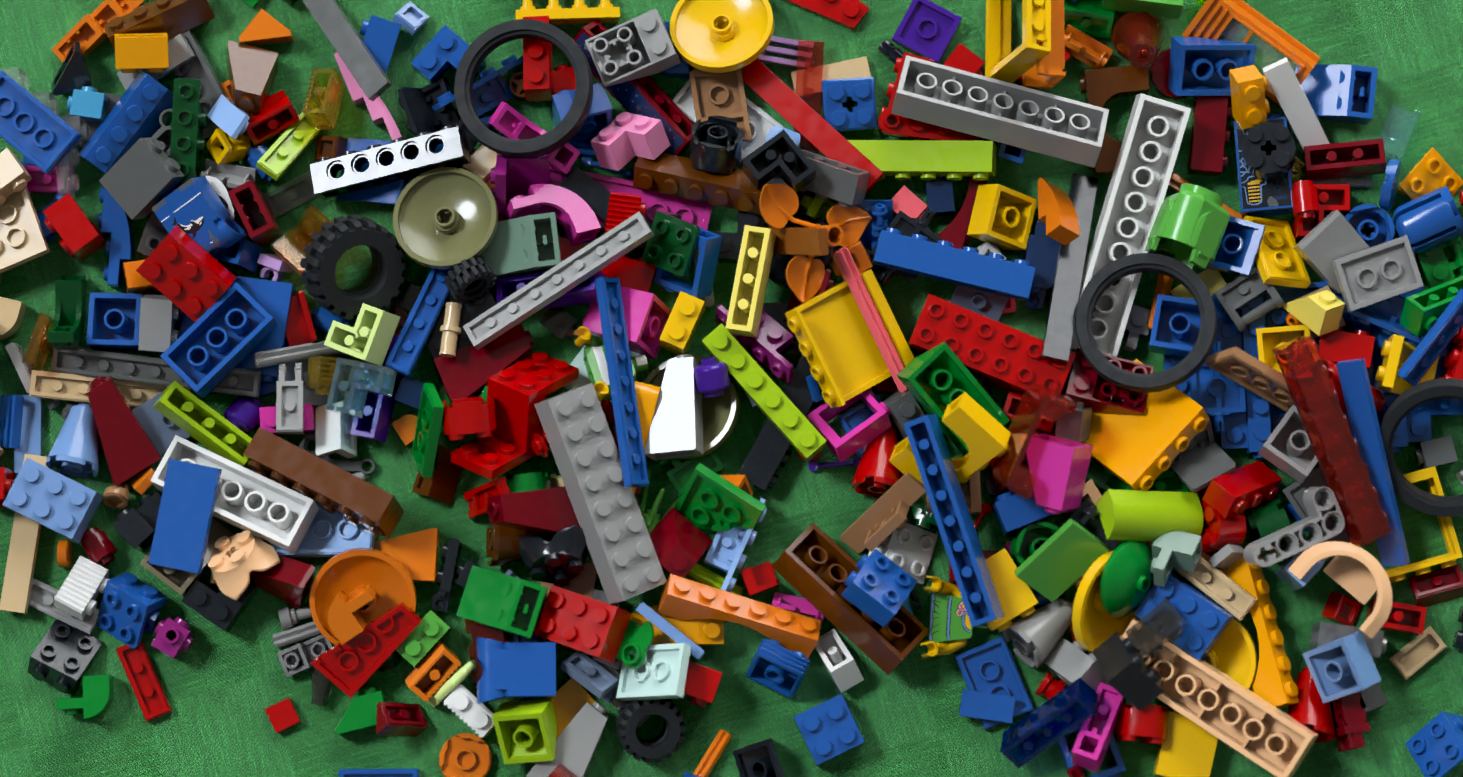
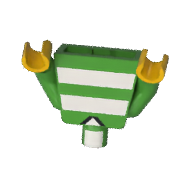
M580 326L573 332L574 335L579 336L574 342L576 346L580 347L583 344L586 346L584 347L583 361L590 383H593L599 402L603 400L612 401L603 339L592 335L587 327ZM645 354L631 357L634 382L636 381V372L648 370Z

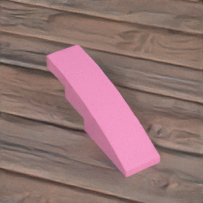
M335 53V59L355 106L366 103L375 126L385 122L392 140L402 138L391 113L380 96L374 101L369 100L339 54Z

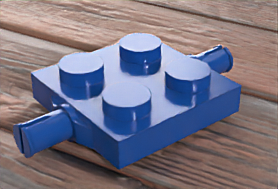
M1214 342L1210 351L1211 355L1221 352V342H1216V352ZM1205 362L1190 377L1191 399L1201 405L1207 415L1214 417V432H1226L1225 416L1246 412L1245 388L1206 366Z

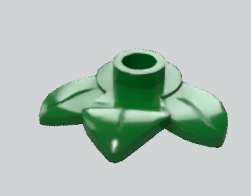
M629 621L616 659L622 660L627 667L637 669L644 664L647 656L646 650L652 644L654 638V629L651 622L647 621L640 626L635 621Z

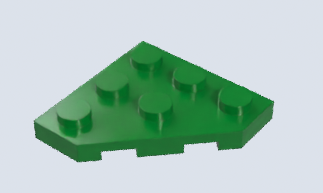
M701 463L695 468L675 506V509L699 530L712 529L713 532L727 531L733 527L753 529L766 508L765 504Z

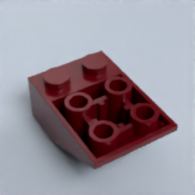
M1077 347L1062 405L1068 404V401L1084 402L1085 407L1093 408L1092 413L1143 415L1148 393L1124 390L1107 382L1090 366L1081 349ZM1103 354L1111 363L1123 370L1138 374H1152L1154 371V366Z

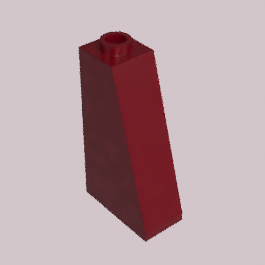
M519 324L479 350L473 344L457 349L456 357L440 356L435 358L434 367L450 404L452 405L453 399L479 396L485 386H488L489 377L530 356L531 345H534V341L529 330L524 331L522 325Z
M101 375L89 383L90 388L87 389V395L112 480L115 486L161 459V455L111 376L109 375L104 378Z
M565 486L501 494L487 498V513L493 525L554 536L561 529L575 524L580 528Z

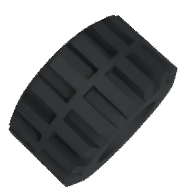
M671 699L629 700L624 702L626 704L624 708L620 707L618 710L620 716L616 717L615 720L617 728H615L616 734L629 755H633L634 759L638 761L643 759L645 763H651V760H655L658 763L662 762L661 758L664 756L667 759L672 757L671 751L675 750L677 752L679 750L678 743L684 741L685 737L682 733L686 730L683 723L684 718ZM651 714L660 715L664 718V728L657 737L650 740H643L637 737L636 727L642 718Z

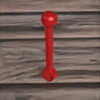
M983 503L981 505L982 512L974 522L975 530L985 514H989L992 511L990 504Z

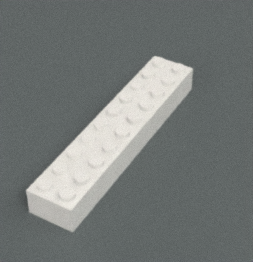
M1142 93L1136 95L1084 267L1079 300L1088 282L1107 264L1124 256L1148 253L1145 251L1148 237L1164 201L1191 108ZM1142 272L1128 275L1113 283L1105 290L1096 304L1092 318V334L1102 354L1117 357ZM1076 318L1070 348L1073 350H1077V347H1079L1075 327Z

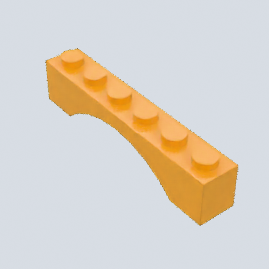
M1242 556L1227 569L1220 568V571L1258 599L1249 610L1259 641V663L1252 687L1255 694L1276 708L1281 709L1299 703L1297 697L1298 688L1292 679L1290 672L1291 662L1285 654L1283 647L1284 638L1278 629L1276 609L1271 604L1269 597L1270 588L1268 582L1264 579L1262 567L1249 565L1246 563L1244 556Z

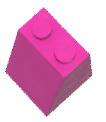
M620 286L629 350L641 355L645 354L647 358L656 360L660 349L659 338L671 310L653 293ZM592 302L588 313L583 317L582 326L587 327L592 335L603 339L598 302Z
M1044 433L1025 435L1024 443L1036 504L1044 506V511L1054 514H1060L1061 512L1069 513L1070 509L1079 508L1093 446Z

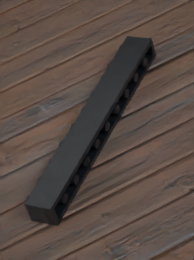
M865 248L869 258L873 262L874 257L870 255L871 251ZM873 265V267L867 270L872 269L876 279H878L885 267ZM802 356L793 372L792 381L787 383L783 393L806 417L817 407L813 405L814 401H812L805 378L811 375V367L807 358ZM769 419L737 474L746 475L749 484L765 493L767 488L773 489L779 478L775 474L780 465L785 467L792 454L788 451L791 443Z

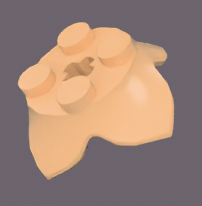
M248 530L230 537L222 536L215 542L216 548L208 562V566L211 569L210 582H217L219 589L224 595L237 600L249 585L250 572L269 570L280 563L279 556L271 545L264 542L261 538L254 537Z

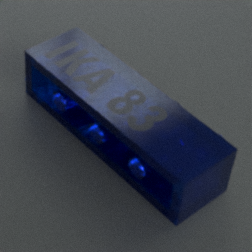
M1079 677L1003 733L1000 752L1020 768L1094 715L1097 709L1098 693Z

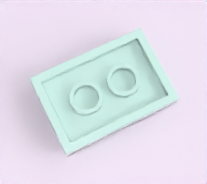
M686 643L650 645L646 650L647 656L644 664L637 669L627 667L622 661L616 698L623 701L683 698L691 651L690 645Z

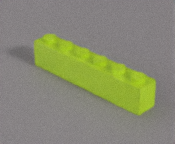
M848 140L884 173L880 180H884L885 176H895L897 180H910L911 176H921L922 180H936L937 176H947V180L954 181L962 180V176H973V180L986 181L988 177H996L997 145L994 141Z
M722 323L702 340L703 346L713 357H717V361L727 364L729 375L807 462L827 446L825 438Z

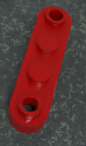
M892 108L884 110L878 119L879 129L889 136L920 140L979 141L981 138L891 114ZM894 117L897 123L890 125L887 122V118Z

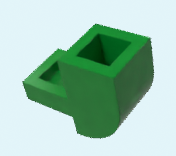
M82 676L83 698L56 699L57 710H64V715L81 714L80 709H83L84 719L97 718L109 709L113 701V676Z

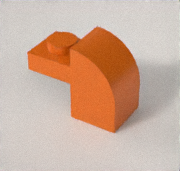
M371 584L364 588L362 585L356 587L348 594L349 598L343 590L339 591L334 597L328 612V622L332 632L341 644L364 631L366 622L357 609L374 599L376 591Z

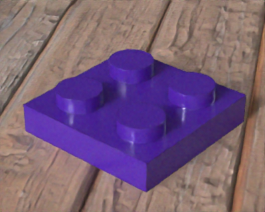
M913 0L892 41L921 57L934 60V63H939L962 17L929 0Z

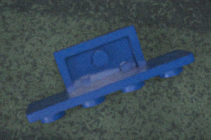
M512 55L501 62L502 68L495 71L494 67H491L480 73L482 79L473 83L472 91L473 103L478 117L500 105L501 102L514 97L502 73L523 62V56L517 59L515 55ZM448 91L437 97L436 99L439 103L432 106L433 110L436 111L454 101L455 95Z
M1334 294L1337 298L1344 302L1343 297ZM1399 294L1353 311H1347L1346 305L1344 306L1343 315L1349 313L1356 316V319L1363 324L1371 325L1372 323L1381 327L1380 329L1386 334L1403 336L1408 343L1414 346H1418L1426 336L1425 334L1417 337L1400 324L1406 299L1403 295Z

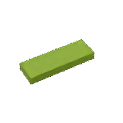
M304 110L299 115L301 121L287 128L257 161L256 167L276 181L280 179L324 129V124Z

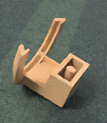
M1330 541L1319 543L1304 551L1288 569L1300 580L1318 561L1326 557L1335 556L1323 570L1324 573L1363 605L1377 591L1375 608L1359 628L1372 639L1385 624L1392 607L1391 584L1381 564L1364 549L1346 542Z

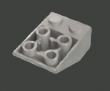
M656 8L585 40L604 87L654 75L681 63L665 24Z

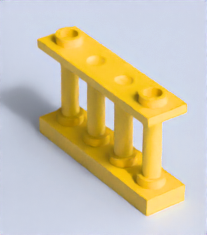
M522 0L523 6L520 7V10H516L514 15L515 20L530 16H549L551 25L590 24L597 19L600 23H618L620 7H613L610 0H600L598 7L588 8L585 0H574L572 8H562L559 5V0H548L546 9H536L533 6V0Z

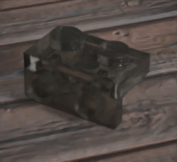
M1165 599L1125 633L1139 649V655L1142 658L1148 656L1154 658L1164 650L1162 645L1169 639L1173 642L1185 633L1183 628L1188 623L1169 599Z

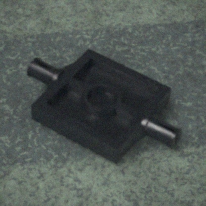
M928 207L919 220L909 217L900 210L888 226V228L902 231L901 235L912 237V234L923 235L928 238L927 241L933 243L943 240L932 233L928 227V224L936 215ZM877 243L870 252V255L873 257L875 254ZM885 267L876 280L879 283L883 280L882 285L886 286L893 274L902 276L913 284L918 275Z

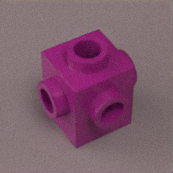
M178 616L175 620L167 618L166 621L161 620L154 631L156 637L151 645L173 659H178L182 651L186 653L194 641L191 638L194 632L188 629L191 624ZM176 632V638L172 640V634Z

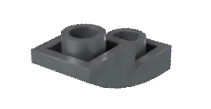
M321 634L278 652L277 655L286 678L313 668L314 666L311 664V661L335 645Z

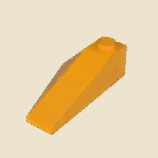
M659 604L650 607L657 614H659ZM638 611L632 613L630 620L635 621L640 626L649 621ZM659 614L698 646L724 644V620L691 619L682 621ZM652 623L654 638L651 645L677 643Z

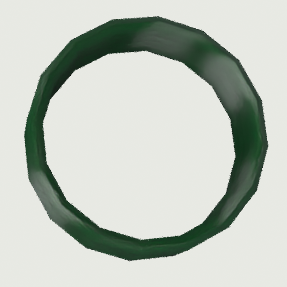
M396 650L386 660L393 659L383 663L378 668L379 671H389L399 665L401 656Z

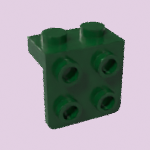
M657 211L651 228L654 236L648 239L641 261L678 276H685L696 247L700 228L697 225L681 220L682 216L676 213Z

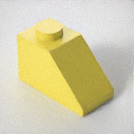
M1323 290L1287 302L1283 308L1318 336L1338 329L1345 303L1332 292Z

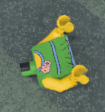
M927 575L926 578L931 579L932 585L931 587H923V589L931 591L930 631L928 632V641L920 644V646L926 645L928 647V653L923 654L922 657L950 655L965 647L967 640L972 639V628L988 629V625L984 623L972 627L959 588L953 583L941 580L937 576Z

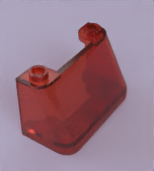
M1034 384L1029 386L1022 396L1008 429L1011 433L1007 443L1008 449L1002 456L996 457L993 464L992 474L995 480L1019 496L1028 500L1035 499V476L1030 471L1029 466L1024 464L1027 458L1026 450L1033 434H1037L1043 418L1056 421L1063 418L1067 412L1075 413L1079 400L1044 385Z

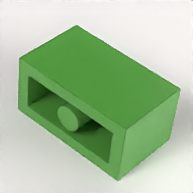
M430 610L423 617L421 623L396 648V651L416 668L432 649L447 636L452 628Z

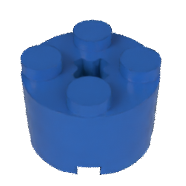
M1362 204L1356 206L1344 216L1369 247L1388 242L1394 237L1395 228L1391 216L1376 205ZM1363 228L1365 231H1370L1371 234L1368 237L1365 234H1361Z

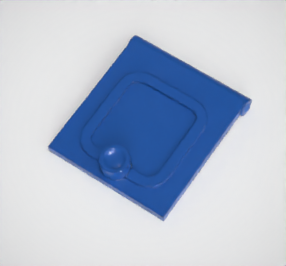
M348 138L345 152H360L367 150L368 146L375 144L383 146L391 144V141ZM394 156L387 159L386 166L392 164ZM369 163L362 166L361 172H365L368 169ZM344 169L341 170V176H340V177L343 176L344 171H345ZM406 180L339 196L336 199L392 204L395 206L400 193L405 188Z

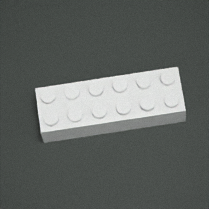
M175 435L150 480L158 490L163 492L169 459L222 469L213 516L239 529L248 530L252 535L294 555L319 510L313 499Z

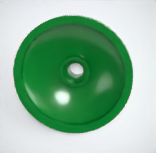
M1124 541L1113 551L1104 567L1100 581V600L1104 610L1110 615L1125 617L1137 610L1152 587L1154 573L1150 572L1153 560L1152 551L1143 541Z

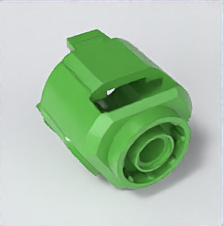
M1188 183L1181 184L1179 192L1166 197V200L1162 203L1148 237L1145 251L1150 253L1159 247L1174 254V259L1186 264L1192 270L1195 265L1205 269L1208 263L1214 262L1230 220L1228 211L1222 208L1224 199L1219 194L1204 187Z

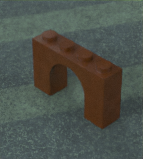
M1147 64L1084 70L1082 78H1079L1080 94L1084 93L1085 103L1102 108L1114 98L1135 96L1140 93L1147 94L1150 90ZM1106 132L1104 133L1102 148L1095 167L1088 166L1089 170H1093L1094 177L1113 174L1122 144L1109 137Z

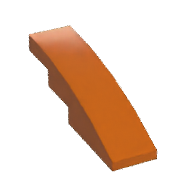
M104 0L91 14H86L51 50L63 63L74 41H77L81 45L84 56H87L108 38L104 28L105 24L115 17H122L132 12L135 8L143 6L148 0Z

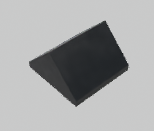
M772 738L733 751L741 777H785Z

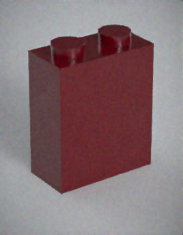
M252 180L228 191L250 238L258 246L262 247L283 236L262 191Z

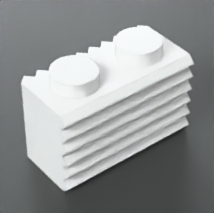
M80 556L54 597L55 607L83 621L86 614L90 616L94 612L98 603L95 601L100 592L104 593L106 582L110 580L108 579L109 570Z
M459 684L444 700V705L448 706V709H452V712L456 713V716L460 717V720H463L468 727H471L475 734H479L480 738H486L495 728L492 718L494 713L483 703L477 704V697L462 684Z

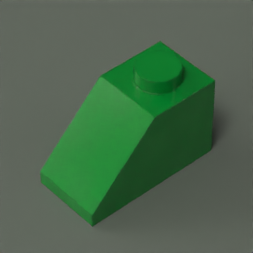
M376 687L362 690L361 696L354 698L336 727V735L375 727L377 704L379 702H386L384 692H377Z

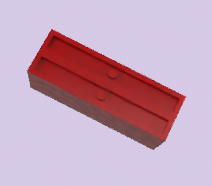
M928 294L908 343L912 353L921 355L945 342L969 372L974 375L975 379L980 380L983 377L984 382L987 384L992 382V386L1007 392H1013L1053 406L1058 401L1076 353L1070 351L1067 365L1041 359L1044 340L931 294Z

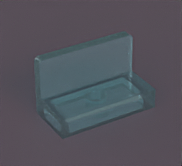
M1395 105L1391 106L1378 138H1383L1386 160H1400L1421 111L1415 109L1413 112H1409Z

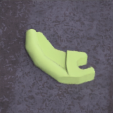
M469 661L460 668L447 682L443 683V686L439 687V690H436V694H432V698H429L428 703L433 708L437 706L475 668L474 663Z

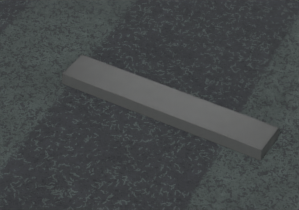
M302 0L367 98L374 101L392 83L335 0Z

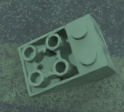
M555 212L528 215L498 222L492 242L481 254L496 277L548 271L562 262Z

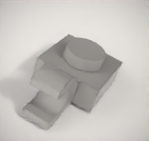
M1132 305L1125 328L1128 336L1124 350L1134 352L1139 336L1147 337L1149 332L1147 325L1151 310Z

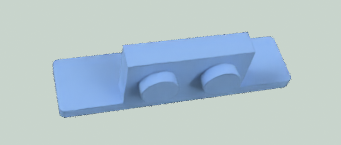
M761 498L760 502L764 504L766 499ZM765 508L758 522L762 523L768 508ZM733 527L731 530L717 531L704 563L727 572L721 590L731 593L736 582L732 575L736 568L741 570L747 555L742 554L746 545H752L757 534L753 529Z

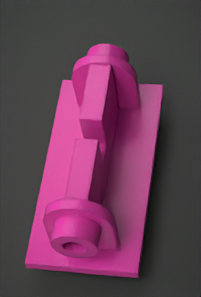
M774 592L772 606L820 620L822 625L824 615L807 599Z

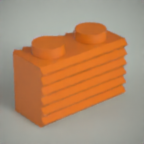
M440 641L405 679V682L423 701L429 702L432 694H436L439 686H443V682H447L446 678H450V674H454V670H457V666H461V662L458 656Z

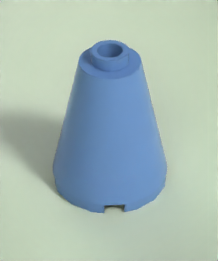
M80 402L78 405L72 406L47 457L46 466L52 470V467L55 466L59 468L58 473L77 478H88L89 473H93V477L97 476L99 471L98 429L89 403Z

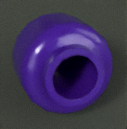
M708 357L701 359V364L694 368L697 391L704 393L705 397H714L726 393L725 389L730 386L731 382L728 366L725 362L717 361V357Z
M238 396L224 411V417L245 434H249L260 422L259 407L262 405L252 396L248 398Z

